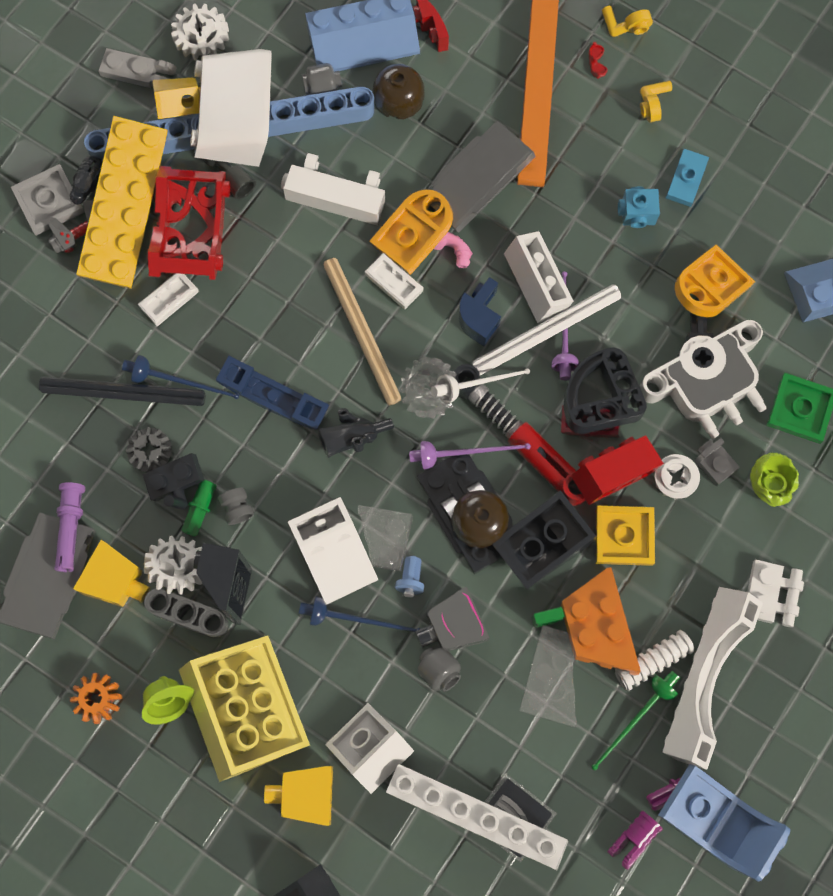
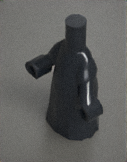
M341 408L338 411L339 420L347 424L318 429V435L327 458H330L337 453L354 449L356 452L363 451L366 443H372L377 438L378 433L394 429V424L391 418L372 423L365 418L355 417L346 408Z

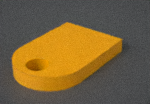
M417 191L404 200L371 238L370 243L411 275L449 231L453 221L452 208L447 199L437 191ZM431 203H441L440 208L437 211H428V207Z
M715 245L683 270L675 282V293L679 302L691 313L701 317H713L721 313L746 292L755 281L720 247ZM690 294L695 295L699 301L694 300Z

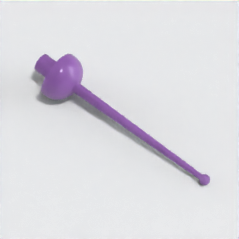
M564 271L562 272L563 281L566 285L567 272ZM568 328L562 331V353L555 356L551 363V368L554 371L560 372V380L563 381L570 380L571 372L579 365L577 357L568 353Z
M421 441V450L410 451L409 456L410 462L422 461L423 469H430L436 463L437 457L521 448L530 449L531 445L527 443L516 446L436 451L432 443Z

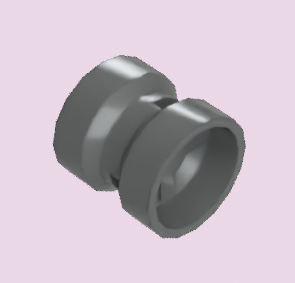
M243 487L229 490L218 497L220 506L226 511L225 519L228 525L242 523L254 516L252 506L247 505V494Z

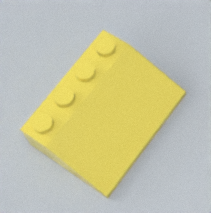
M269 636L191 660L179 669L184 685L194 689V696L190 703L219 782L310 746Z

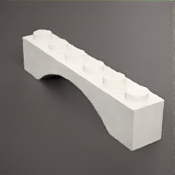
M719 587L716 597L713 599L712 609L708 621L703 628V635L698 650L694 654L693 664L689 676L684 683V690L679 705L675 710L674 720L669 734L666 736L662 752L677 761L708 769L717 742L711 718V703L715 682L723 663L731 651L744 637L754 630L763 604L749 592Z

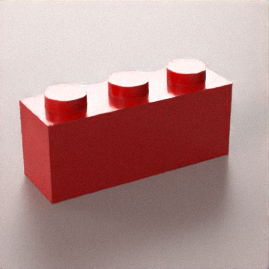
M646 435L636 440L632 436L620 443L617 449L610 446L599 453L598 458L594 459L592 455L579 462L578 466L580 468L571 477L590 505L651 475L664 463Z

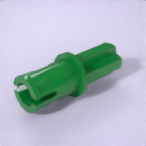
M207 480L199 483L192 502L188 503L190 508L181 529L184 534L192 537L198 535L206 513L210 512L208 507L217 487L216 484Z

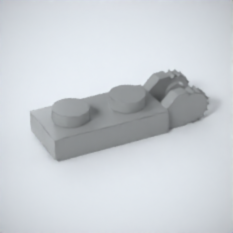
M106 48L99 73L102 77L151 88V86L153 87L152 80L169 79L156 75V72L174 75L177 67L162 60L157 61Z

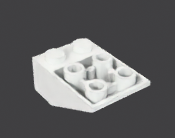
M341 497L288 521L326 605L378 581L377 575Z

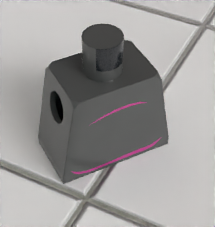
M467 587L462 588L429 610L426 616L430 625L415 631L422 648L438 641L439 646L443 650L452 651L489 640V635Z

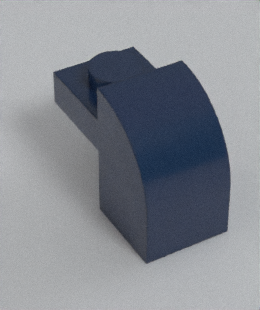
M490 277L484 285L482 283L477 285L472 293V297L464 292L459 308V322L462 330L467 336L484 347L500 326L501 316L487 307L497 293L498 282Z

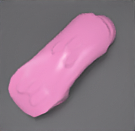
M447 232L434 249L441 250L444 246L454 248L457 266L459 268H467L473 253L459 236Z

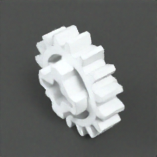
M193 4V10L191 11L186 7L183 8V16L176 14L177 22L171 24L173 29L171 35L177 50H182L185 57L192 53L193 59L197 60L199 55L205 56L209 53L214 55L217 54V48L225 49L223 41H229L227 33L229 28L223 13L218 14L216 7L209 11L207 4H204L202 9H198L197 5ZM199 28L202 30V36H199Z
M169 536V542L166 543L164 540L159 539L158 547L150 545L149 553H145L144 574H148V582L156 581L157 590L163 586L167 587V594H170L173 589H177L179 594H183V588L185 587L193 591L195 583L202 584V581L196 574L197 569L193 568L196 551H201L202 547L195 549L196 541L192 540L189 543H185V537L183 536L179 541H175L173 536Z

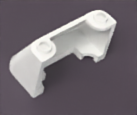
M256 49L202 56L201 61L196 60L194 77H199V83H201L199 123L197 130L192 129L190 146L195 147L194 157L259 167L269 132L271 51Z

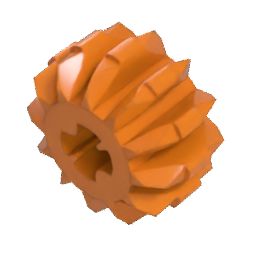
M93 673L91 681L83 676L81 678L83 687L73 686V690L79 693L78 697L70 698L71 703H79L73 710L74 714L83 713L81 720L84 722H88L92 717L94 724H100L101 716L108 721L111 720L112 716L109 710L119 711L120 709L118 705L113 704L114 700L122 699V694H113L119 688V684L116 682L109 684L111 677L108 675H104L100 680V675ZM93 693L99 694L98 696L102 697L100 703H95L94 700H91Z

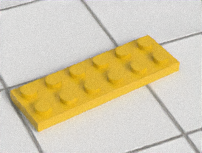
M113 116L77 276L132 289L156 186V175L160 168L168 134L167 129Z

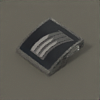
M508 774L503 776L485 800V803L542 829H546L557 814ZM498 844L520 863L525 858L524 855Z

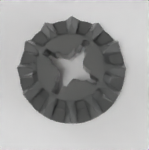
M150 427L136 430V433L128 439L126 449L129 462L136 469L144 472H149L165 465L169 461L172 452L171 442L167 435L160 429ZM148 439L153 447H157L156 450L151 451L149 460L144 451L138 450L146 447Z

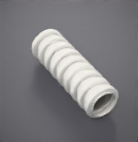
M679 630L676 632V636L670 635L668 641L664 639L661 641V645L655 644L653 650L649 648L646 650V654H638L637 659L641 670L639 675H630V671L615 668V675L622 687L630 691L632 690V685L638 686L641 680L643 682L647 681V676L653 677L656 675V671L662 672L664 666L668 668L671 666V662L677 663L679 657L683 659L686 657V653L692 654L694 646L689 636L684 631Z

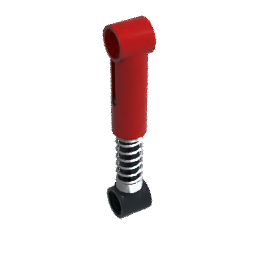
M470 364L460 365L453 372V377L458 383V380L462 377H469L471 380L481 379L477 368ZM484 384L459 389L458 397L470 400L473 404H476V407H481V412H486L487 418H492V423H497V428L503 429V434H506L507 438H509L507 442L511 446L525 445L527 443L531 445L530 449L521 448L515 450L558 492L561 491L572 506L580 505L585 501L582 494L574 495L568 488V485L575 483L571 475L577 470L528 422L523 423L521 420H516V415L512 416L510 414L511 410L507 411L504 408L505 405L502 406L499 403L500 399L496 400L494 394L491 395L489 388Z

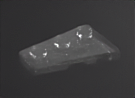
M543 625L519 711L577 728L575 689L573 684V656L570 639L567 632Z

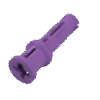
M70 482L59 485L61 500L60 507H57L56 513L60 518L54 566V570L59 572H67V569L68 572L74 570L78 519L83 515V510L80 507L85 486Z

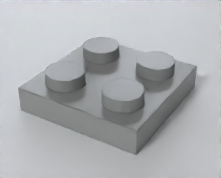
M60 164L11 187L35 235L51 229L49 222L54 218L63 223L85 212L81 204L77 205L71 202L70 192L72 191V186Z

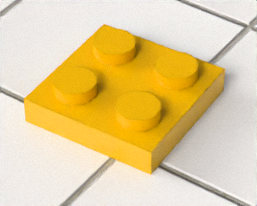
M596 507V564L653 566L655 564L654 507Z

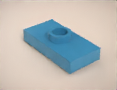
M684 149L666 199L691 207L709 157Z

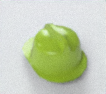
M166 676L159 677L158 680L148 685L143 692L142 719L149 724H164L179 718L186 711L189 702L194 696V689L190 686L180 685L176 680Z

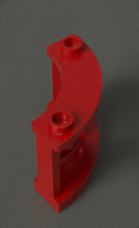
M160 166L156 175L155 213H160V217H158L157 227L153 226L152 238L148 249L149 276L160 277L161 272L206 275L209 276L210 280H215L217 271H222L223 255L220 253L225 197L229 198L230 181H226V172L171 169L168 166ZM172 180L190 181L188 189L172 182ZM197 181L215 183L213 197L207 198L205 196L206 186L200 189L198 197L195 196L194 191ZM182 200H184L183 208L179 212H174L172 205L178 203L181 207ZM192 206L203 218L208 228L200 237L187 245L183 235L169 226L170 223H175L185 218ZM216 207L214 220L209 210ZM172 238L178 239L181 247L178 248L176 243L169 245V240ZM212 239L211 247L206 245ZM192 253L195 259H188V255ZM207 254L208 260H199V256Z

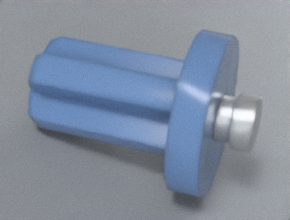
M416 556L405 558L402 579L397 580L395 584V589L404 593L405 597H413L414 594L424 592V584L419 582L422 561Z

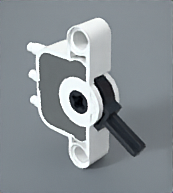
M690 312L691 333H688L685 337V343L677 357L648 373L639 387L647 403L658 402L670 395L685 418L691 421H700L706 433L714 439L719 436V432L710 416L724 409L735 425L741 424L743 420L734 403L746 396L758 412L766 410V406L763 403L764 400L755 388L759 377L758 371L747 354L759 342L763 335V330L758 322L746 320L714 337L713 333H707V317H701ZM741 332L749 333L752 340H746ZM647 384H656L659 392L650 391Z

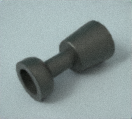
M204 159L208 165L212 167L218 166L222 171L226 172V181H230V191L235 199L245 198L255 188L256 181L239 166L232 167L229 162Z

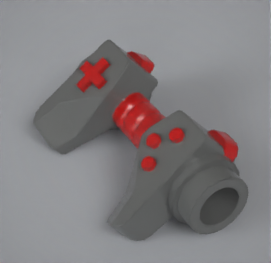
M92 200L83 202L87 221L78 225V227L68 230L56 218L49 222V227L54 235L48 240L56 253L61 251L66 253L72 252L76 246L75 240L86 234L93 206Z

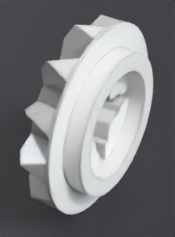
M674 454L663 458L664 464L654 473L656 487L660 489L664 496L672 497L674 500L687 498L699 485L700 473L698 467L690 458L683 455ZM682 468L683 471L680 478L683 480V483L678 481L671 486L672 476L669 473L675 474Z

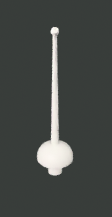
M527 368L524 371L458 383L451 375H441L438 377L436 385L431 387V394L433 397H439L444 403H451L457 399L459 389L521 374H529L530 369Z

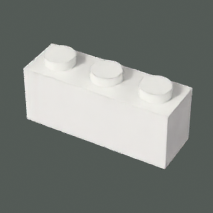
M540 232L516 236L504 255L537 323L545 322L567 310L574 301Z

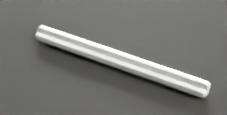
M615 284L610 285L472 362V365L477 368L480 375L492 370L621 298L620 290Z

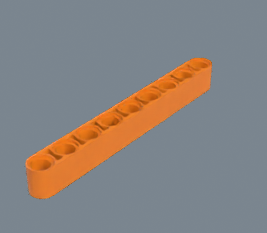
M559 0L531 1L520 140L534 152L536 157L518 174L517 185L544 187Z

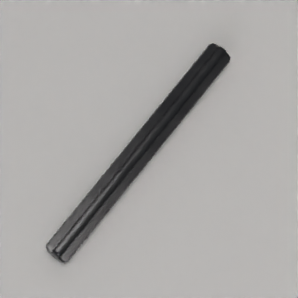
M41 377L39 381V390L42 393L193 406H203L206 398L205 392L198 389Z

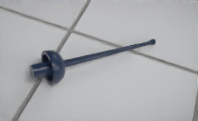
M138 355L136 362L124 360L122 365L123 371L132 373L131 380L135 383L144 381L150 375L234 397V399L239 398V395L236 393H229L150 369L148 359L142 355Z
M315 596L314 605L301 602L299 614L311 616L310 625L313 626L321 624L325 617H332L412 632L420 630V628L414 629L327 610L326 602Z

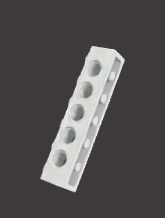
M400 764L397 765L386 793L555 870L558 869L568 844V840Z

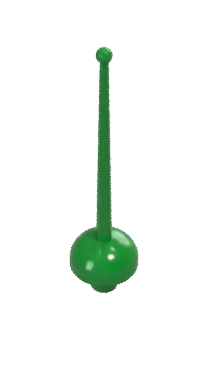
M671 671L664 680L658 675L653 677L652 688L655 694L596 764L592 765L593 770L598 769V765L659 698L672 700L679 695L673 689L674 685L680 680L678 675Z

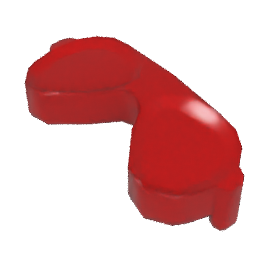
M593 42L588 52L591 74L599 79L605 76L608 70L607 67L597 62L603 56L604 48Z

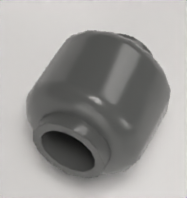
M329 63L309 66L306 69V74H302L306 96L337 91V87H342L340 72L334 71Z
M431 647L425 650L419 657L421 662L418 666V674L432 690L448 691L460 680L461 665L448 650H443L442 647L436 649Z

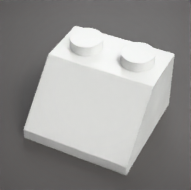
M369 703L325 744L371 794L396 770L398 764L401 765L414 752L399 733Z

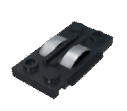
M469 454L451 456L417 475V480L423 486L429 498L427 500L429 508L458 554L462 553L474 575L502 559L493 545L475 548L460 541L451 524L454 506L459 498L468 492L485 490L497 495L484 472L478 470ZM509 515L508 528H507L506 531H508L510 528L513 527V525H512V518H511L510 515Z

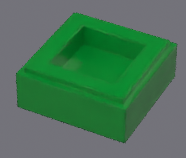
M562 607L535 613L531 619L533 626L538 628L561 622L565 616Z

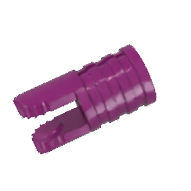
M643 810L607 851V853L614 857L631 841L635 846L622 861V866L626 870L634 864L651 841L663 830Z

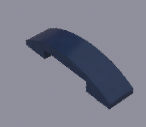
M228 356L216 378V382L248 401L285 419L314 430L318 429L329 408V404L306 393H298L254 371L253 367L231 356Z

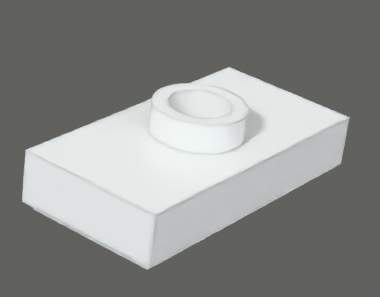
M384 253L365 271V276L404 310L423 292V287Z
M175 273L143 299L138 306L156 326H159L199 291L185 274Z

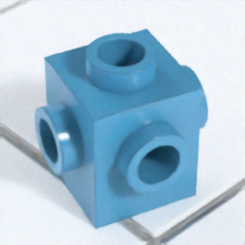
M640 186L626 189L623 198L618 200V216H622L623 225L643 228L647 225L656 224L660 215L658 189H645Z

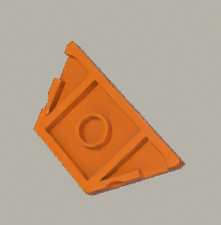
M609 567L569 595L561 603L574 659L586 663L594 662L608 669L615 667L630 671L629 674L634 676L639 675L641 671L613 571Z

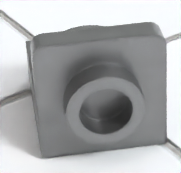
M722 438L715 443L711 439L698 449L700 455L694 460L715 486H718L740 468L722 447L724 443Z

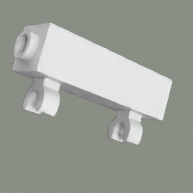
M308 153L304 168L291 165L289 174H284L281 189H284L286 200L378 226L385 204V190L378 189L380 184L379 172L370 170L366 185L317 172L319 162H317L318 156Z

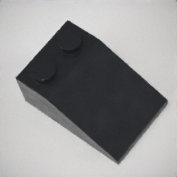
M559 491L506 531L492 545L524 587L529 589L592 544L597 536L565 495Z

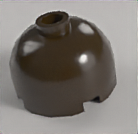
M393 64L385 67L378 73L373 84L374 104L377 110L384 116L389 117L390 115L398 117V119H406L414 116L423 105L425 86L420 74L412 67L404 64Z
M485 490L471 491L459 498L452 510L451 524L458 539L466 545L475 548L491 546L499 540L506 532L509 522L507 506L496 494Z

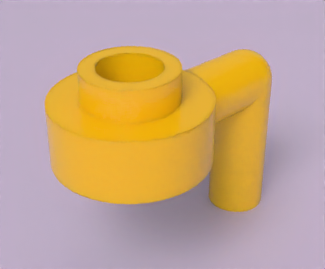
M606 6L602 9L609 34L612 37L626 32L634 33L635 35L643 34L649 30L653 23L649 10L633 12L625 18V22L617 24L612 6Z
M671 81L643 86L640 89V94L644 101L640 103L641 115L643 119L647 118L649 123L661 120V106L657 94L672 91Z

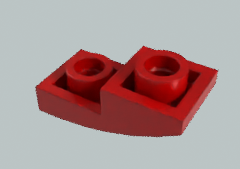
M416 0V6L412 7L415 23H420L422 32L429 30L431 43L436 42L438 52L448 50L449 35L441 16L428 0Z

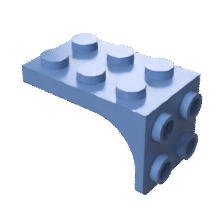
M689 764L658 816L726 866L756 881H761L770 872L774 859L786 845L791 831L785 824L765 816L743 802L692 764Z

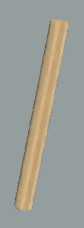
M336 258L326 260L324 262L326 273L387 404L394 405L401 401V395L341 266Z

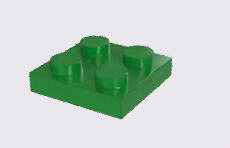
M784 373L781 376L766 426L821 444L824 441L833 410V389Z

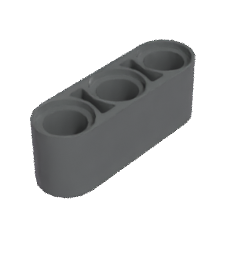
M153 589L145 596V608L157 618L210 638H220L228 630L227 618L217 609L174 593L167 594V591L163 589ZM158 597H166V606L162 610H154V601ZM188 606L193 607L194 613L192 618L187 621L181 620L180 612L182 609ZM215 616L221 619L220 627L215 631H209L207 629L208 620Z

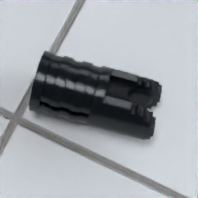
M94 156L86 157L73 176L70 200L74 204L83 203L90 192L96 189L103 163L99 158Z

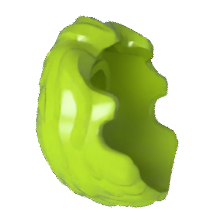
M772 452L756 460L750 473V480L756 495L769 506L775 507L791 501L792 493L799 486V473L790 458Z

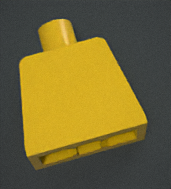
M196 78L152 80L158 119L199 113L201 87H198ZM184 95H191L188 98H183Z
M100 540L73 588L85 596L121 607L125 605L129 597L143 603L145 596L150 592L149 586L138 581L143 571L102 540Z
M324 766L283 773L282 785H265L264 803L281 804V817L330 826L333 767Z

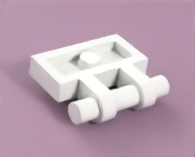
M754 560L747 592L763 603L757 620L773 623L775 613L783 615V626L793 627L795 617L799 615L800 608L797 606L799 592L803 591L804 582L801 581L803 570L791 569L790 579L782 577L784 566ZM780 588L788 590L785 604L778 603Z

